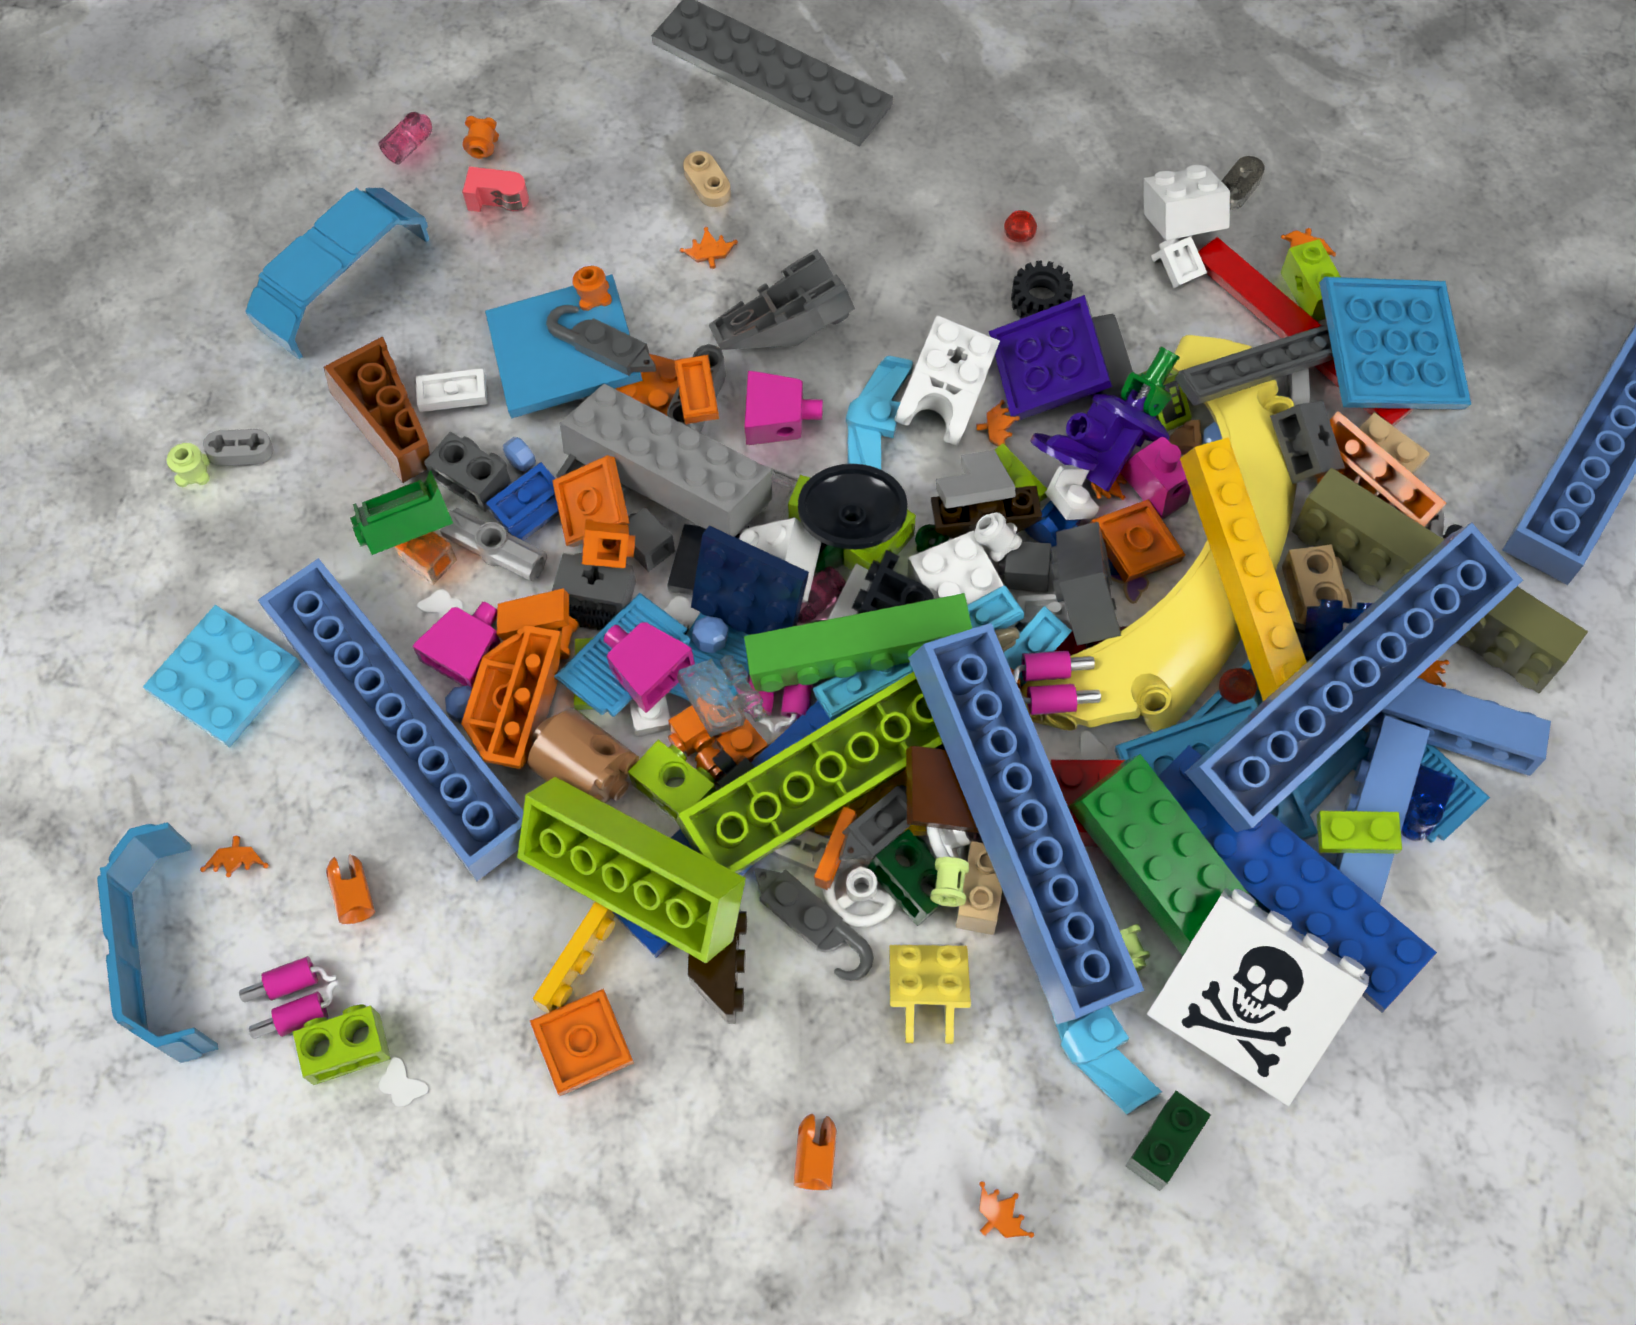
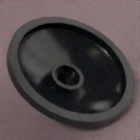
M841 464L816 473L804 484L798 498V514L804 528L822 543L841 549L857 550L882 544L891 539L902 528L907 516V497L899 482L885 471L863 464Z

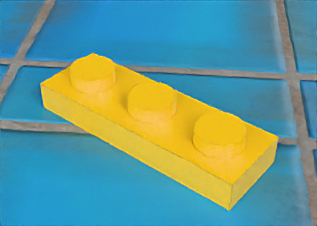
M594 902L532 998L539 1009L549 1013L567 1003L573 991V988L570 987L578 974L583 975L590 967L594 958L592 952L600 940L604 942L611 934L615 926L613 911Z

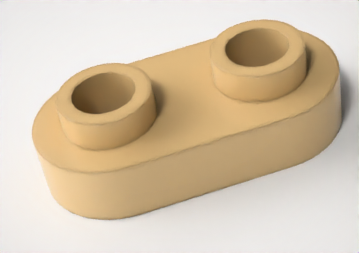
M703 151L690 153L683 162L684 175L699 199L710 207H720L726 204L731 197L730 182L715 159L709 153Z

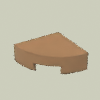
M1201 420L1187 421L1170 435L1168 441L1180 449L1181 455H1185L1194 447L1202 445Z

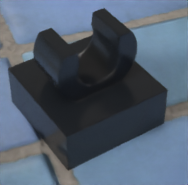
M723 749L711 759L723 772L715 780L721 788L755 768L745 756L734 762Z

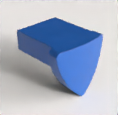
M1050 500L1041 511L1042 520L1026 528L1025 531L1038 543H1050L1051 547L1057 546L1056 532L1073 528L1074 525L1078 526L1081 519L1066 520Z

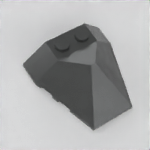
M816 249L782 270L783 278L770 288L766 283L757 289L760 295L747 304L740 301L710 323L709 327L721 350L798 346L825 326L844 321L849 316V312L853 311L855 307L843 282L837 274L833 276L824 257Z

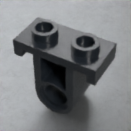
M886 550L880 562L872 561L865 576V580L870 582L867 591L860 589L852 609L857 611L856 614L931 600L934 599V596L930 589L923 584L893 571L900 556Z

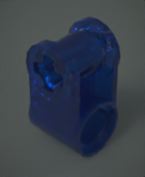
M1420 764L1401 830L1404 837L1413 841H1422L1429 837L1434 826L1439 824L1443 817L1446 804L1455 785V777Z

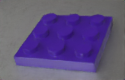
M1085 295L989 331L990 337L1000 340L995 352V358L1011 417L1019 416L1020 420L1112 387Z

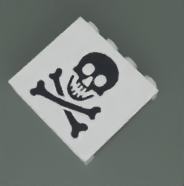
M1225 888L1147 1015L1276 1099L1290 1106L1368 987L1370 976L1364 973L1365 968L1356 960L1348 956H1343L1341 959L1328 951L1329 946L1322 939L1310 933L1304 936L1292 929L1291 921L1275 911H1270L1268 914L1255 906L1256 900L1249 894L1239 889L1231 891Z

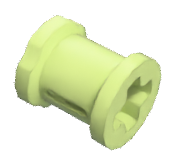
M955 857L937 858L935 860V869L938 871L936 888L931 891L930 899L934 903L943 906L957 907L964 905L966 902V895L963 893L965 874L969 872V863Z

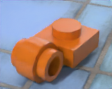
M746 718L728 730L726 734L716 739L719 748L725 750L734 762L742 756H745L752 762L756 755L768 747L767 742ZM712 746L701 750L695 757L696 769L702 767L716 780L723 772L711 759L720 750L714 749Z

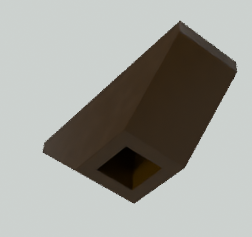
M1037 486L1015 488V497L948 509L945 508L940 496L931 497L930 500L935 532L953 539L975 531L977 522L983 516L997 512L1002 514L1006 519V524L1013 523L1017 527L1016 534L1042 520Z
M739 909L733 941L707 963L690 954L688 956L690 984L728 1024H736V1012L744 1011V988H737L738 973H745L746 950L739 949V936L747 934V911H741V909Z

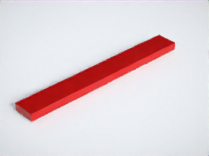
M1218 237L1198 251L1207 271L1206 274L1280 338L1322 326ZM1334 360L1314 366L1339 388ZM1363 408L1370 415L1375 412L1392 426L1398 424L1413 410L1404 408Z

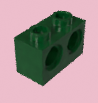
M907 829L876 854L867 868L875 874L877 881L916 926H919L942 906L934 903L930 899V895H927L921 887V884H928L935 889L938 871L935 869L936 859L931 855L927 843ZM895 855L906 857L910 867L899 864Z
M1175 1091L1167 1100L1125 1167L1160 1191L1172 1178L1211 1114L1178 1091Z

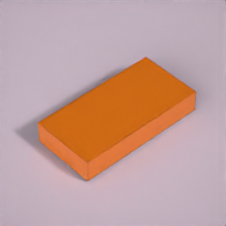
M708 355L674 360L685 424L719 419Z
M563 588L498 603L497 635L501 640H506L517 634V631L524 625L545 629L569 626L568 592Z
M843 806L815 873V886L825 890L831 888L842 861L839 860L845 838L842 831L857 819L856 811Z

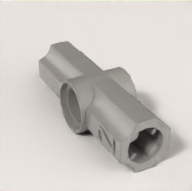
M458 508L449 511L453 524L441 528L440 532L444 538L480 555L488 565L502 566L530 581L540 576L547 560L545 551L507 533L505 528L499 523L485 522ZM493 542H500L494 547H488Z

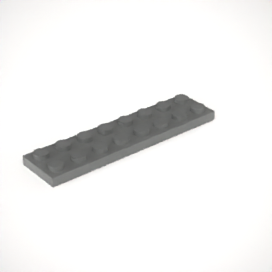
M682 0L651 35L653 45L859 147L893 105L892 95L696 0Z

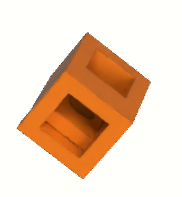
M586 519L582 564L626 568V558L634 557L635 536L629 535V525L593 522L592 519ZM613 539L616 542L612 545H606L602 540Z
M706 697L702 698L703 700L710 703ZM702 701L694 703L668 720L671 734L668 736L670 743L679 748L683 753L685 752L687 756L694 752L699 753L704 748L712 746L716 738L727 733L726 723L714 707Z

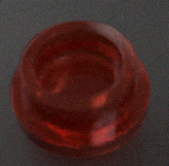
M1024 210L1013 212L1004 224L1006 236L1015 242L1031 240L1037 230V223L1034 217Z
M1234 668L1226 671L1219 681L1220 694L1225 700L1233 704L1252 699L1257 690L1255 678L1248 670L1243 668Z

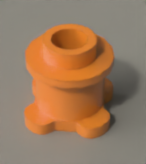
M468 116L465 120V125L469 128L468 135L463 139L462 146L464 150L472 157L478 159L491 156L494 153L493 142L495 143L499 139V134L495 130L497 122L490 117L480 119Z
M585 266L575 272L572 283L577 294L581 297L579 306L582 310L589 311L593 307L600 305L605 307L612 302V297L607 291L609 283L601 268Z

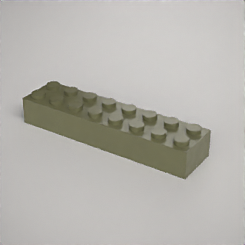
M1332 467L1308 495L1291 531L1303 543L1310 546L1332 544L1335 557L1341 559L1343 566L1357 574L1364 583L1374 585L1384 593L1444 540ZM1517 586L1456 643L1470 648L1482 656L1489 665L1500 668L1510 674L1523 687L1540 693L1566 664L1588 631Z

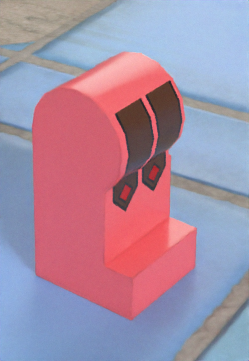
M469 166L462 191L468 211L481 212L482 205L503 206L510 211H518L527 206L529 195L525 180L521 174L513 171Z

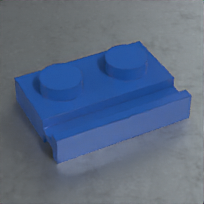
M540 462L487 501L486 508L508 533L524 541L559 515L552 483L555 477Z

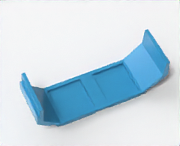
M355 188L353 191L348 192L324 213L310 230L303 236L296 238L264 267L263 272L258 275V284L252 291L245 312L257 329L296 358L301 359L303 357L295 337L306 306L395 225L404 226L425 242L430 240L426 230L428 224L425 217L384 188H366V191H360Z
M168 822L159 825L146 824L130 828L111 852L108 859L109 863L105 867L100 868L101 875L97 877L103 934L106 940H108L109 946L106 963L113 1018L118 1024L176 1061L183 1063L202 1057L203 1053L218 1050V1043L196 1028L160 1037L148 1031L132 893L159 858L190 851L192 848L191 844Z

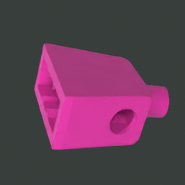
M748 371L745 411L746 445L796 440L801 438L802 420H822L823 399H803V381L800 379Z
M1163 436L1136 453L1120 471L1143 501L1150 500L1162 520L1187 504L1191 492L1180 461L1181 451Z
M482 602L473 615L458 607L451 608L412 646L420 662L461 686L468 685L473 688L482 657L501 643L497 631L491 627L497 619V609L487 602Z
M647 622L638 624L630 633H627L619 625H614L604 636V642L612 648L606 656L612 674L645 713L654 707L696 666L692 649L688 645Z

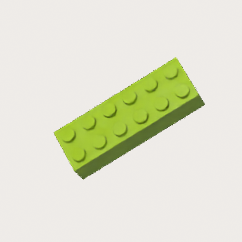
M553 777L525 795L518 859L704 963L709 962L733 941L746 880L745 877L557 777Z

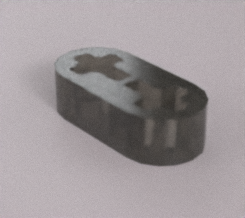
M1254 156L1240 158L1222 179L1221 182L1230 190V193L1234 188L1238 189L1237 193L1232 194V196L1230 195V210L1242 207L1260 185L1265 166L1259 158ZM1252 171L1246 178L1242 177L1243 173Z

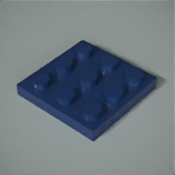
M709 525L702 534L691 608L705 616L721 618L726 625L748 635L797 626L809 572Z

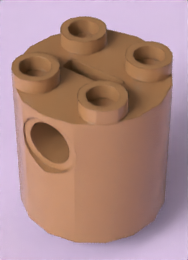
M570 708L547 718L536 728L532 736L534 744L530 750L527 764L533 772L546 782L553 777H557L596 799L607 803L611 798L617 801L625 794L629 787V783L626 781L629 775L628 771L637 763L639 756L580 711Z

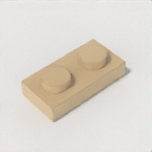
M1375 412L1359 427V429L1413 474L1430 455L1428 451Z

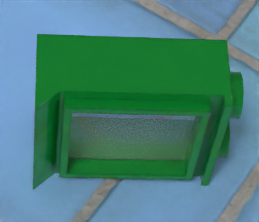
M431 470L425 482L418 480L362 502V507L359 508L356 503L353 504L355 516L350 517L353 525L352 528L360 547L367 545L371 555L453 524Z

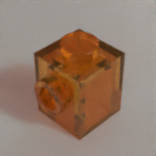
M434 531L395 546L402 562L433 585L457 561L451 544Z

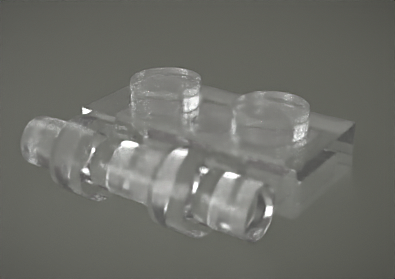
M727 655L721 659L720 664L723 667L721 670H718L713 660L710 659L678 671L677 680L710 737L744 725L746 716L743 711L749 712L755 722L761 721L767 716L762 706L763 698L757 690L752 689L747 680V671L742 664L736 662L733 655ZM727 685L734 686L739 695L733 696Z

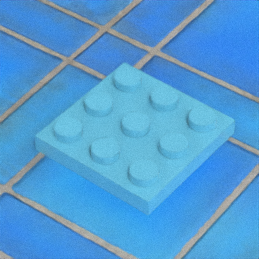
M214 605L145 683L143 688L156 699L230 748L301 663L295 656L217 605Z

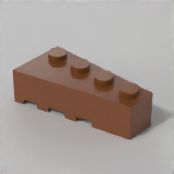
M382 336L324 366L329 392L400 481L404 483L426 471L427 468L424 461L430 455L428 441L414 408H412L408 399L407 391L397 373V368L389 354L384 337Z

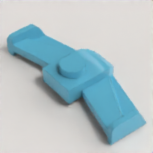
M886 356L877 366L859 397L850 403L846 415V423L848 425V464H863L881 470V436L894 438L898 422L894 421L901 402L893 400L908 375L912 373L913 362L911 360Z
M1109 1006L1057 1024L1055 1021L1061 1039L1060 1046L1071 1064L1077 1065L1127 1115L1161 1095L1162 1091L1117 1049L1128 1042L1129 1037Z

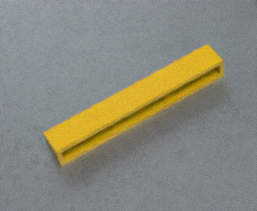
M1229 437L1194 447L1182 456L1180 461L1263 701H1265L1307 662Z

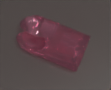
M410 112L378 142L380 150L391 162L400 165L431 135V120L427 115Z
M828 566L813 577L808 598L809 603L800 611L798 623L811 622L837 602L846 584V581L837 570Z

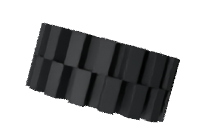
M1042 260L1036 261L1035 267L1030 262L1025 265V270L1020 268L1017 271V276L1014 277L1011 294L1013 310L1017 309L1016 315L1019 318L1023 315L1028 317L1070 301L1073 292V281H1070L1068 271L1063 274V267L1058 265L1054 269V262L1048 261L1047 266H1042ZM1043 287L1051 290L1054 296L1048 299H1040L1031 295L1029 291L1033 288Z

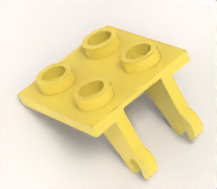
M889 945L890 1007H905V1043L914 1042V1004L945 1005V1044H953L954 1008H971L967 946Z

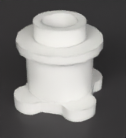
M996 512L985 515L977 522L974 537L980 544H986L991 549L990 557L994 561L1002 560L1007 553L1018 549L1022 543V539L1016 534L1017 527L1013 523L1006 524V519L1000 513Z

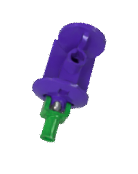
M1160 346L1146 374L1141 373L1139 376L1131 372L1128 375L1121 392L1122 399L1115 395H1094L1093 403L1087 414L1079 412L1072 415L1066 425L1068 436L1060 434L1049 436L1035 433L1030 442L1039 450L1058 459L1064 465H1072L1089 470L1086 479L1109 492L1136 445L1141 448L1145 439L1154 442L1162 436L1169 440L1170 436L1167 430L1156 419V416L1161 413L1172 398L1171 393L1164 390L1166 386L1163 384L1180 357Z

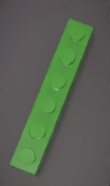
M965 593L747 635L744 636L749 674L755 691L775 692L785 686L795 684L811 685L821 679L831 677L847 678L857 672L873 669L883 671L891 668L893 665L909 663V657L923 644L970 630L972 625Z

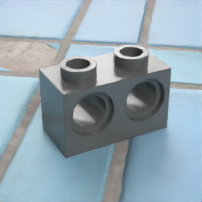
M452 432L448 433L424 461L428 472L432 471L438 484L484 512L488 510L486 502L504 490L511 482L506 469L507 464L500 456L495 453L487 454L480 450L478 445L470 438L465 436L460 438ZM461 459L459 462L452 463L455 460ZM482 476H488L485 479L478 480Z

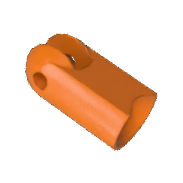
M351 854L348 857L351 879H341L339 865L335 857L329 861L326 868L337 917L341 924L362 922L375 913L362 863L356 856Z
M810 1114L802 1120L798 1128L793 1185L809 1190H830L833 1186L837 1130L833 1120L826 1116L821 1125L819 1144L813 1142L816 1122L814 1114Z

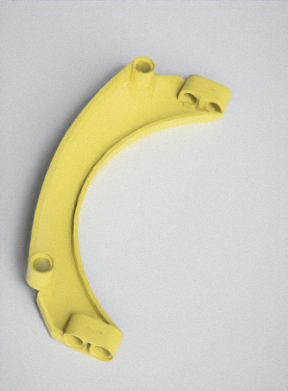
M1186 335L1181 338L1174 354L1178 355L1180 359L1177 360L1172 370L1179 372L1250 349L1252 346L1232 342L1227 339ZM1274 379L1204 402L1214 418L1222 439L1229 437L1274 570L1276 571L1291 522L1297 483L1292 484L1270 417L1293 407L1294 403L1288 397L1277 395L1278 386ZM1208 539L1199 556L1175 587L1145 615L1120 631L1121 636L1108 638L1091 648L1070 656V658L1094 657V669L1071 671L1069 679L1027 681L1020 688L1022 695L1027 698V688L1030 686L1074 684L1076 691L1100 690L1101 701L1099 703L1077 704L1076 712L1030 715L1032 722L1068 731L1075 730L1078 724L1092 728L1103 724L1136 719L1139 716H1143L1147 727L1153 732L1177 724L1215 678L1241 640V635ZM1163 707L1161 710L1153 712L1155 709Z

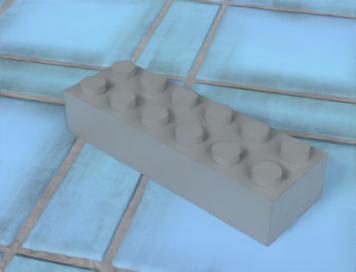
M606 384L600 386L560 422L563 451L565 454H572L576 457V460L586 465L607 455L615 457L621 484L705 529L710 525L735 537L772 500L771 469Z

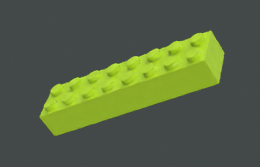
M914 671L679 813L676 823L693 850L739 874L837 813L843 806L850 805L906 770V749L910 746L934 749L943 747V742Z

